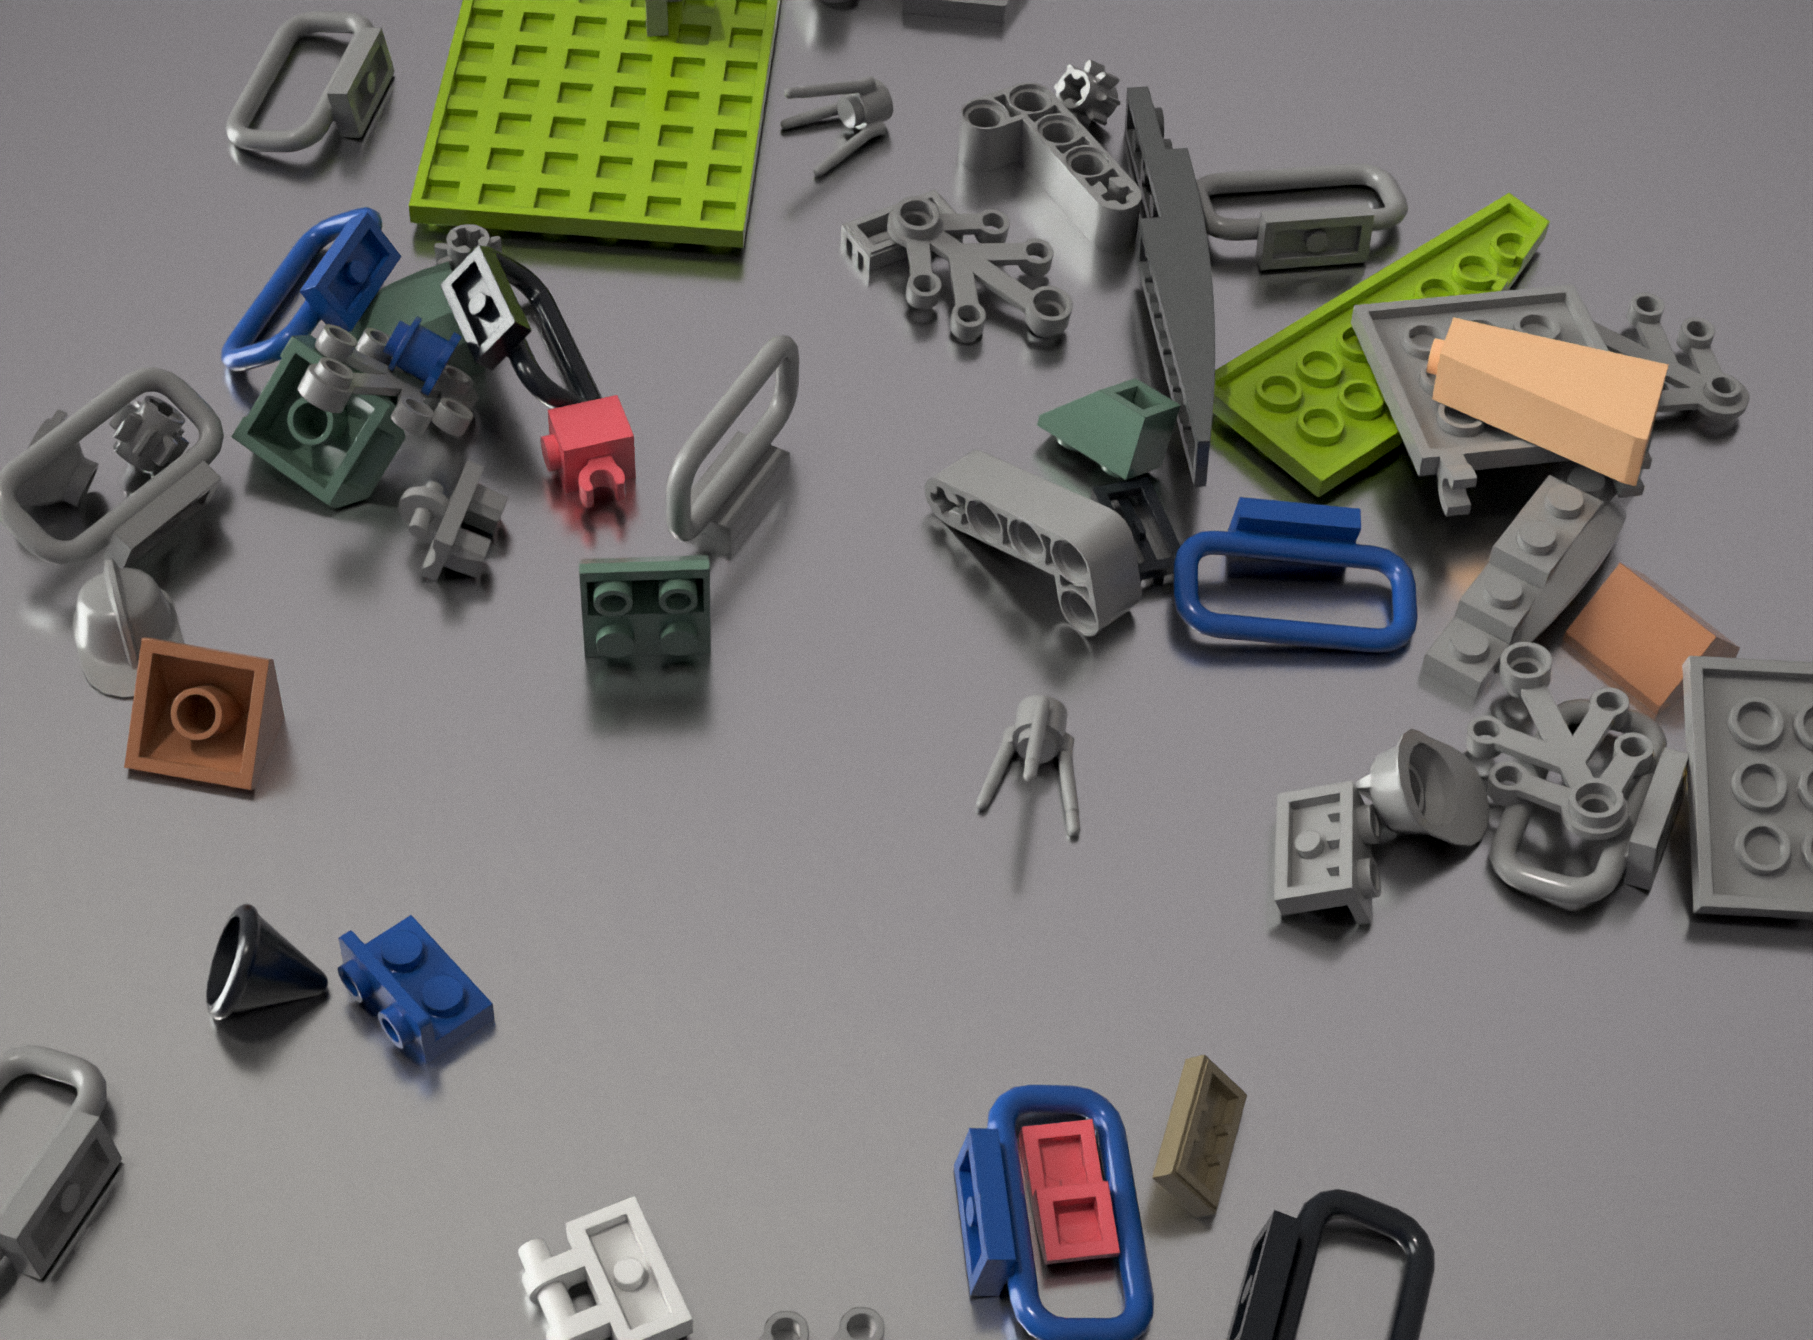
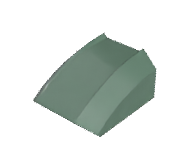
M449 261L420 270L380 289L352 331L349 332L356 338L357 343L366 328L378 329L391 337L400 320L411 326L415 318L419 316L422 318L420 325L448 341L454 332L462 336L447 365L462 370L468 376L486 371L485 367L474 361L440 286L452 273ZM387 396V397H388L389 399H391V398H395V397H398V396Z
M312 335L291 336L280 355L282 357L281 361L249 414L242 418L231 437L330 507L336 509L367 499L406 439L404 430L391 419V414L396 406L387 396L352 394L341 413L327 412L312 405L300 395L298 386L311 364H318L319 360L325 356L315 348L317 339ZM346 365L353 373H360L355 368Z

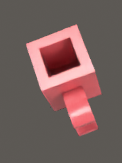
M618 395L549 409V435L541 436L540 438L542 454L547 470L549 472L558 470L566 493L579 490L580 500L587 508L594 507L593 490L597 487H609L614 491L617 501L625 500V480L636 478L634 435Z

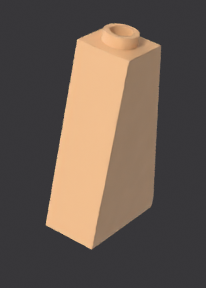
M1453 317L1445 340L1435 338L1433 341L1426 373L1436 375L1433 400L1621 483L1636 486L1658 411L1669 364Z

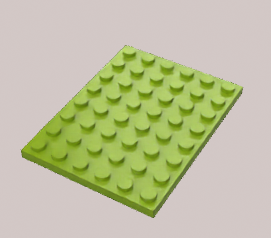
M463 0L408 205L410 223L435 224L439 226L473 224L493 230L528 231L743 248L780 0H682L667 2L668 35L647 37L645 0Z

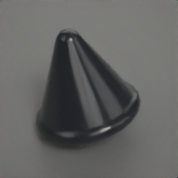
M243 904L237 907L227 920L213 955L206 990L208 1013L214 1019L222 1020L232 1014L318 996L325 992L328 978L321 969L258 914L254 906Z

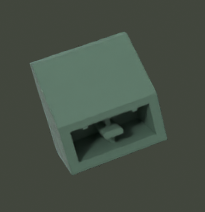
M708 555L581 559L579 563L585 657L619 658L637 655L671 654L681 656L711 653L710 563Z

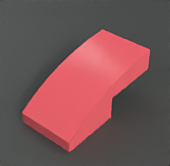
M1093 1120L1021 1127L1019 1141L1024 1171L1045 1265L1118 1257L1120 1250L1108 1181L1102 1180Z

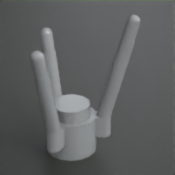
M867 76L856 81L787 88L784 91L787 99L844 95L838 99L837 103L783 119L780 123L782 129L786 130L839 115L846 127H855L861 130L814 168L816 176L824 175L869 139L886 133L884 121L892 117L893 102L887 87L880 80L874 79L873 76Z
M1033 695L1026 697L1019 703L1015 723L1004 729L1001 747L984 781L976 805L982 810L989 806L1015 751L1025 759L1023 777L1028 782L1036 779L1040 763L1048 762L1056 756L1059 763L1067 830L1071 836H1077L1081 828L1072 758L1075 739L1072 735L1065 732L1068 714L1067 709L1060 701L1046 695Z

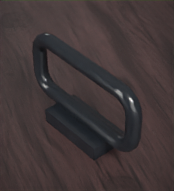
M480 245L471 248L463 262L440 286L474 361L493 371L508 357L516 375L525 388L550 409L602 398L554 297L545 284L528 268L493 248ZM510 284L517 288L534 308L574 393L553 382L538 365L525 338L532 330Z
M1341 1189L1319 1192L1303 1204L1297 1218L1274 1210L1252 1243L1227 1340H1296L1324 1227L1330 1220L1338 1218L1387 1235L1396 1240L1403 1248L1405 1268L1388 1340H1419L1435 1270V1251L1428 1234L1414 1218L1401 1210L1359 1193Z

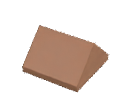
M1621 562L1565 631L1563 641L1656 715L1684 695L1682 664L1688 656L1734 658L1740 649L1739 646L1648 576Z
M142 638L124 768L247 790L255 789L285 719L274 660L160 639Z

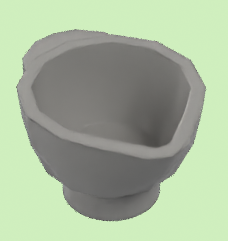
M58 409L51 420L47 418L33 437L29 447L67 419L68 413ZM78 442L21 485L16 494L17 502L20 506H52L64 501L78 508L94 480L99 464L84 457Z

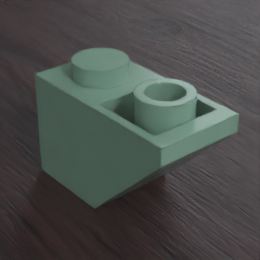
M1134 378L1098 390L1039 415L1037 426L1057 437L1058 443L1063 447L1079 451L1099 463L1105 473L1116 478L1128 480L1162 467L1181 405Z

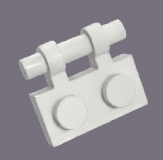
M635 1196L567 1222L566 1233L572 1248L571 1250L552 1257L544 1239L530 1240L518 1250V1255L526 1271L521 1280L530 1301L540 1304L550 1326L546 1334L547 1340H604L612 1337L613 1340H677L693 1333V1319ZM586 1280L597 1305L577 1313L568 1294V1289Z

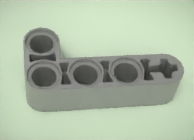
M1021 83L972 99L963 105L960 113L957 154L961 164L975 171H990L1019 161L1094 246L1104 251L1119 252L1130 248L1135 243L1142 200V192L1139 186L1051 90L1037 83Z
M979 450L969 452L926 481L924 491L927 502L941 521L1054 575L1061 611L1068 623L1082 635L1089 637L1096 635L1141 601L1142 589L1134 538L1126 521L1111 508Z

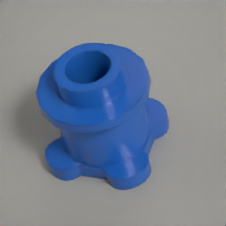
M419 316L415 318L411 326L400 320L383 350L384 353L393 357L388 369L394 371L398 367L425 382L420 392L429 396L462 336L454 332L448 341L420 325L422 318Z

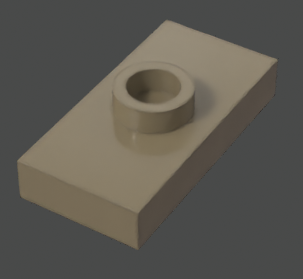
M1205 1054L1185 1059L1152 1176L1162 1188L1196 1218L1216 1214L1247 1094Z

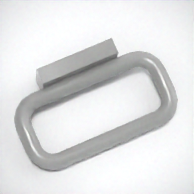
M306 12L284 22L276 31L228 117L225 128L231 143L241 149L257 152L299 151L320 141L328 132L333 121L336 122L341 137L361 138L395 72L382 28H374L369 19L361 14L352 12ZM316 32L354 34L314 111L304 125L293 130H258L248 128L293 45L299 38Z
M1340 164L1224 172L1204 175L1196 180L1206 233L1215 238L1228 241L1257 240L1255 259L1260 270L1368 262L1372 231L1393 228L1400 224L1408 213L1407 199L1396 179L1389 172L1368 164ZM1363 185L1375 189L1379 193L1385 207L1371 209L1368 203L1266 210L1260 211L1259 218L1229 219L1215 212L1209 197L1218 194Z
M788 335L773 337L761 348L677 454L669 472L665 493L668 531L677 540L682 542L689 541L702 533L731 546L790 468V452L771 445L788 421L798 395L799 350L796 342ZM775 371L773 396L763 416L748 435L737 431L691 490L694 477L704 459Z
M152 367L139 368L128 373L3 467L0 471V522L29 552L44 562L59 566L77 565L92 558L106 547L103 556L105 560L112 558L119 568H130L210 504L221 480V477L209 466L221 451L224 439L221 420L212 407L186 381L173 372ZM145 392L163 394L196 426L199 438L193 447L72 540L62 541L50 536L17 502L16 494L21 485Z
M1574 699L1557 705L1568 727L1581 724L1589 711L1590 700ZM1603 707V708H1602V709L1608 710V711L1616 710V709L1611 708V707ZM1629 708L1626 724L1613 731L1621 733L1635 732L1647 736L1654 745L1652 767L1646 774L1633 777L1627 786L1623 797L1629 805L1628 823L1620 834L1606 840L1594 872L1585 877H1569L1531 867L1518 859L1517 849L1536 804L1524 799L1519 804L1506 806L1492 840L1490 860L1495 873L1509 886L1526 893L1564 903L1584 904L1600 900L1613 892L1621 880L1625 868V884L1651 891L1684 799L1689 754L1667 748V738L1661 726L1650 716ZM1537 729L1535 737L1543 740ZM1524 761L1523 766L1529 775L1545 780L1549 770Z
M26 1045L9 1049L0 1054V1093L10 1081L26 1074H37L72 1085L77 1089V1097L0 1208V1261L6 1256L17 1272L42 1279L122 1160V1157L99 1117L107 1101V1083L99 1068L84 1058L48 1047Z

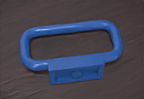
M369 207L350 210L319 222L303 234L227 338L221 350L223 365L231 371L239 372L275 363L282 359L280 355L291 336L311 335L321 320L326 325H335L347 332L352 331L402 257L382 232V217L380 213ZM334 241L299 291L306 300L284 329L270 339L253 344L312 259L321 249Z
M1240 497L1228 532H1199L1187 538L1176 553L1174 561V600L1176 609L1186 625L1203 635L1223 639L1380 653L1392 652L1404 646L1415 633L1418 619L1416 582L1412 570L1403 558L1385 548L1356 544L1361 531V509ZM1207 555H1224L1378 571L1388 578L1392 587L1393 621L1385 628H1367L1211 612L1201 604L1198 596L1199 561Z
M1032 1084L1011 1088L1000 1095L989 1110L987 1128H969L954 1164L970 1296H999L1004 1284L1008 1283L1010 1303L1017 1321L1029 1335L1038 1340L1138 1339L1146 1332L1153 1319L1154 1292L1126 1129L1120 1113L1107 1098L1088 1088L1072 1085ZM1023 1114H1076L1088 1120H1093V1125L1098 1135L1104 1178L1109 1184L1120 1250L1118 1263L1125 1308L1116 1317H1059L1049 1312L1041 1302L1015 1129L1016 1120Z

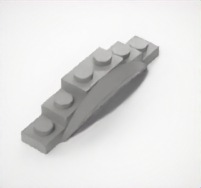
M1571 460L1566 462L1555 477L1548 475L1494 544L1488 564L1459 599L1455 616L1425 653L1421 667L1422 671L1476 699L1493 675L1500 672L1502 652L1514 643L1533 642L1556 619L1597 571L1612 549L1625 523L1627 514L1623 502L1627 497L1619 498L1612 483V478ZM1643 469L1640 471V474H1639L1640 478H1641Z

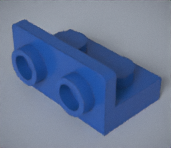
M412 915L366 944L352 930L338 938L343 964L337 970L347 991L360 1003L368 999L379 1012L378 1019L389 1039L401 1049L408 1045L425 1065L495 1019L493 1003Z

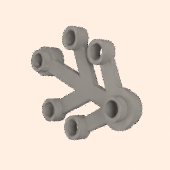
M911 196L899 201L896 207L889 213L887 231L890 237L897 244L907 248L910 277L907 283L906 299L910 305L918 309H930L939 301L942 284L940 278L932 273L930 250L948 261L955 304L952 310L950 329L958 338L964 340L978 338L984 329L986 312L978 303L975 280L1023 312L1030 330L1041 338H1053L1062 333L1069 325L1073 308L1072 299L1064 290L1055 286H1042L1032 291L997 267L1018 265L1025 274L1039 277L1050 271L1054 256L1053 247L1043 239L1032 238L1024 243H1005L1010 220L1004 212L997 209H986L980 213L939 214L937 206L932 201L924 197ZM986 226H993V227H996V228H998V229H997V230H991V229H989V228H986ZM975 235L979 243L963 244L952 236ZM1035 255L1041 257L1042 259H1033L1030 256ZM917 288H926L930 292H921ZM961 318H970L975 322H965Z
M1642 292L1635 294L1631 299L1626 314L1627 321L1636 327L1644 346L1594 322L1610 352L1669 364L1665 382L1679 389L1662 390L1657 412L1693 410L1695 416L1707 424L1726 426L1733 423L1736 418L1746 411L1750 400L1748 390L1733 376L1722 373L1711 348L1715 328L1709 321L1699 317L1685 319L1681 324L1676 339L1678 347L1682 351L1689 353L1695 372L1678 363L1660 322L1665 308L1664 302L1652 293Z
M327 324L323 327L315 342V348L325 357H322L318 364H311L298 386V391L305 400L324 411L341 413L352 394L398 396L397 405L391 414V419L403 430L415 435H423L432 420L444 432L454 436H463L473 419V413L469 409L474 408L479 398L477 392L472 387L473 380L465 372L456 367L446 365L429 396H426L420 392L425 382L398 367L394 371L388 369L393 357L384 353L383 350L390 338L389 335L375 328H366L357 343L356 338L352 334L338 326ZM346 365L353 367L363 373H353L352 370L348 368Z
M1518 642L1508 646L1502 652L1500 658V682L1511 696L1524 701L1543 740L1506 727L1496 717L1483 715L1473 718L1467 725V750L1473 756L1481 759H1491L1499 756L1501 753H1505L1560 774L1566 787L1529 775L1526 768L1519 763L1503 761L1495 764L1489 771L1488 794L1490 798L1498 804L1508 806L1519 804L1525 799L1561 813L1562 821L1566 828L1584 839L1606 840L1617 836L1625 829L1629 819V805L1623 797V793L1633 777L1644 775L1651 769L1654 752L1653 742L1647 736L1640 733L1629 732L1622 734L1615 740L1612 761L1600 778H1594L1587 765L1607 733L1611 730H1617L1626 724L1629 711L1628 696L1623 691L1613 687H1604L1596 690L1590 697L1588 713L1572 736L1548 689L1552 672V656L1550 652L1543 646L1533 642ZM1603 707H1611V708H1614V709H1616V710L1608 711V710H1604V709H1602V708H1603ZM1489 735L1494 738L1483 739L1478 736ZM1634 752L1640 754V756L1634 757L1625 753ZM1503 781H1511V782H1514V783H1516V784H1515V785H1503V784H1501L1500 782H1503Z

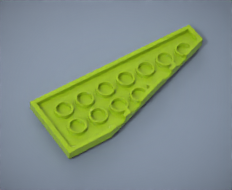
M1512 194L1504 195L1216 369L1213 413L1319 498L1398 447L1403 441L1351 325L1354 305L1508 291L1544 241L1550 221Z

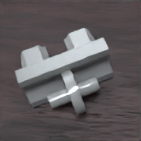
M467 460L450 500L443 494V486L434 481L428 482L426 487L414 486L403 493L398 511L401 517L409 524L408 532L417 538L424 537L427 532H436L419 575L436 582L443 566L476 578L491 540L460 526L464 522L493 535L509 498L478 483L484 466Z

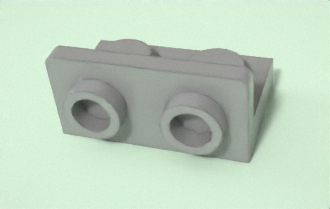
M1353 780L1277 794L1274 901L1282 916L1347 905L1358 925L1372 923V898H1377L1381 895L1380 873L1377 863L1372 857V844L1380 843L1381 826L1374 805H1365Z

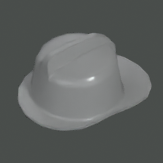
M112 558L105 560L104 572L96 574L89 579L78 593L72 628L81 667L87 680L103 694L121 699L134 698L141 639L148 637L184 644L172 599L166 591L158 586L155 579L139 569L119 568Z
M1408 729L1402 733L1396 746L1385 750L1373 760L1370 774L1356 782L1359 793L1373 802L1381 822L1390 831L1400 834H1429L1454 845L1469 847L1482 840L1488 828L1490 811L1488 797L1477 769L1463 753L1448 744L1425 735L1421 731Z

